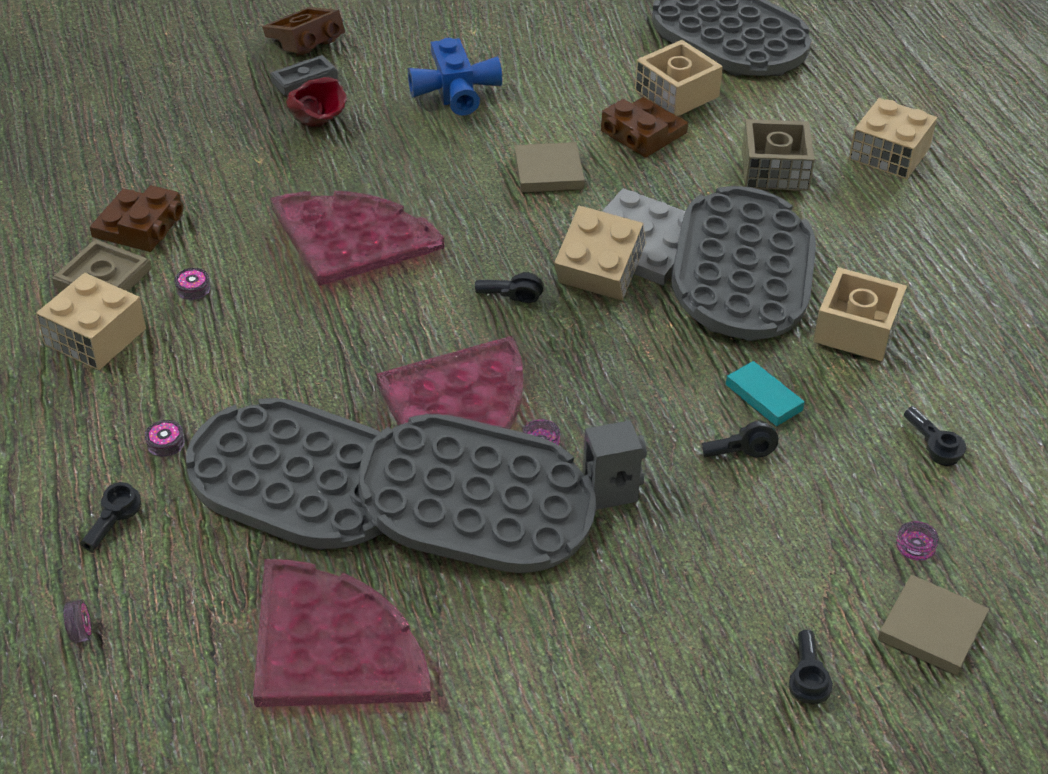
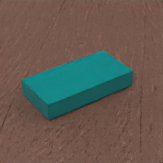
M755 361L727 375L726 386L776 427L803 411L805 401Z

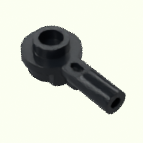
M530 272L517 274L511 280L475 281L476 293H500L503 297H510L513 301L522 303L536 302L544 291L542 280Z
M911 406L905 411L904 417L925 436L924 439L927 442L926 449L929 451V456L934 462L943 466H951L964 456L966 443L962 437L951 431H940L915 406Z
M754 421L746 427H742L739 430V434L732 435L730 438L703 442L702 450L704 457L742 450L754 458L764 457L776 449L779 438L776 430L771 425L763 421Z
M125 482L114 483L106 488L101 499L102 512L100 517L80 542L84 549L93 552L117 520H126L139 511L141 496L138 490Z
M802 630L798 633L800 661L796 670L790 675L789 689L797 700L808 704H819L830 697L833 683L828 671L823 667V663L817 660L814 632Z

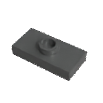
M323 55L270 73L271 82L284 96L298 89L307 81L323 77L338 78L337 69Z

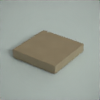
M577 142L515 145L514 154L520 191L522 193L584 189L585 179Z
M95 239L55 274L52 280L54 287L64 290L82 274L87 273L128 292L152 267L150 259Z
M911 574L879 632L878 640L958 676L987 618L990 608Z

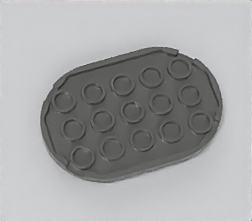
M655 0L653 4L652 22L664 40L672 43L684 40L722 65L723 69L730 75L782 76L785 72L802 64L810 52L811 39L806 23L795 14L767 0Z
M726 186L717 188L715 193L705 197L700 194L688 205L680 228L671 278L677 300L688 314L714 333L755 341L757 339L775 337L791 330L804 316L811 296L816 239L810 223L807 219L801 220L792 211L793 205L774 194L756 188Z
M279 398L258 399L259 404L237 409L235 404L218 412L197 430L189 443L186 454V466L190 485L199 500L216 513L292 543L317 550L357 545L383 533L374 525L365 512L358 487L361 460L370 442L380 433L376 429L301 402Z
M417 415L409 417L407 423L396 426L393 429L388 426L370 442L360 464L358 487L361 503L370 520L389 538L418 551L506 572L528 573L542 571L569 559L586 541L596 510L595 492L588 474L584 476L582 471L573 462L574 457L559 445L535 435L451 415Z

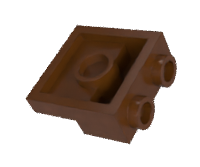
M318 7L304 8L262 26L265 37L277 39L278 42H281L283 51L295 52L296 55L310 53L313 51L312 48L318 44H330L336 41V38L341 34L345 33L339 10Z
M645 97L633 103L621 99L602 110L601 131L646 158L686 134L688 122Z
M152 185L144 193L123 188L91 224V236L151 252L165 238L169 229L183 214L184 206L180 199V193Z

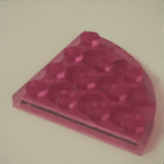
M334 190L333 196H311V191H303L270 198L273 212L318 286L444 249V237L432 224L423 217L415 218L404 212V206L384 198Z
M512 336L376 373L377 385L398 426L407 423L409 417L425 414H443L510 429L519 412L523 396V364L518 346Z
M265 559L253 691L255 707L431 702L429 670L422 647H419L418 642L411 633L408 621L384 596L367 584L345 573H342L339 577L328 572L316 570V565L308 562Z

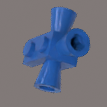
M444 38L440 41L431 42V54L437 70L408 68V84L412 98L438 90L443 104H450L451 110L457 115H469L478 108L480 98L474 91L473 85L502 86V69L498 56L470 65L460 38Z

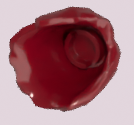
M323 77L307 81L298 89L291 91L286 99V107L299 123L307 127H320L333 121L342 112L347 102V97L343 86L337 79Z

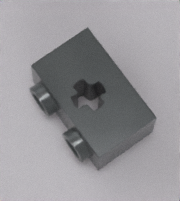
M631 420L585 428L584 476L588 474L592 482L596 497V510L638 502L639 485L644 484L641 462L647 456V449L643 436L636 434Z

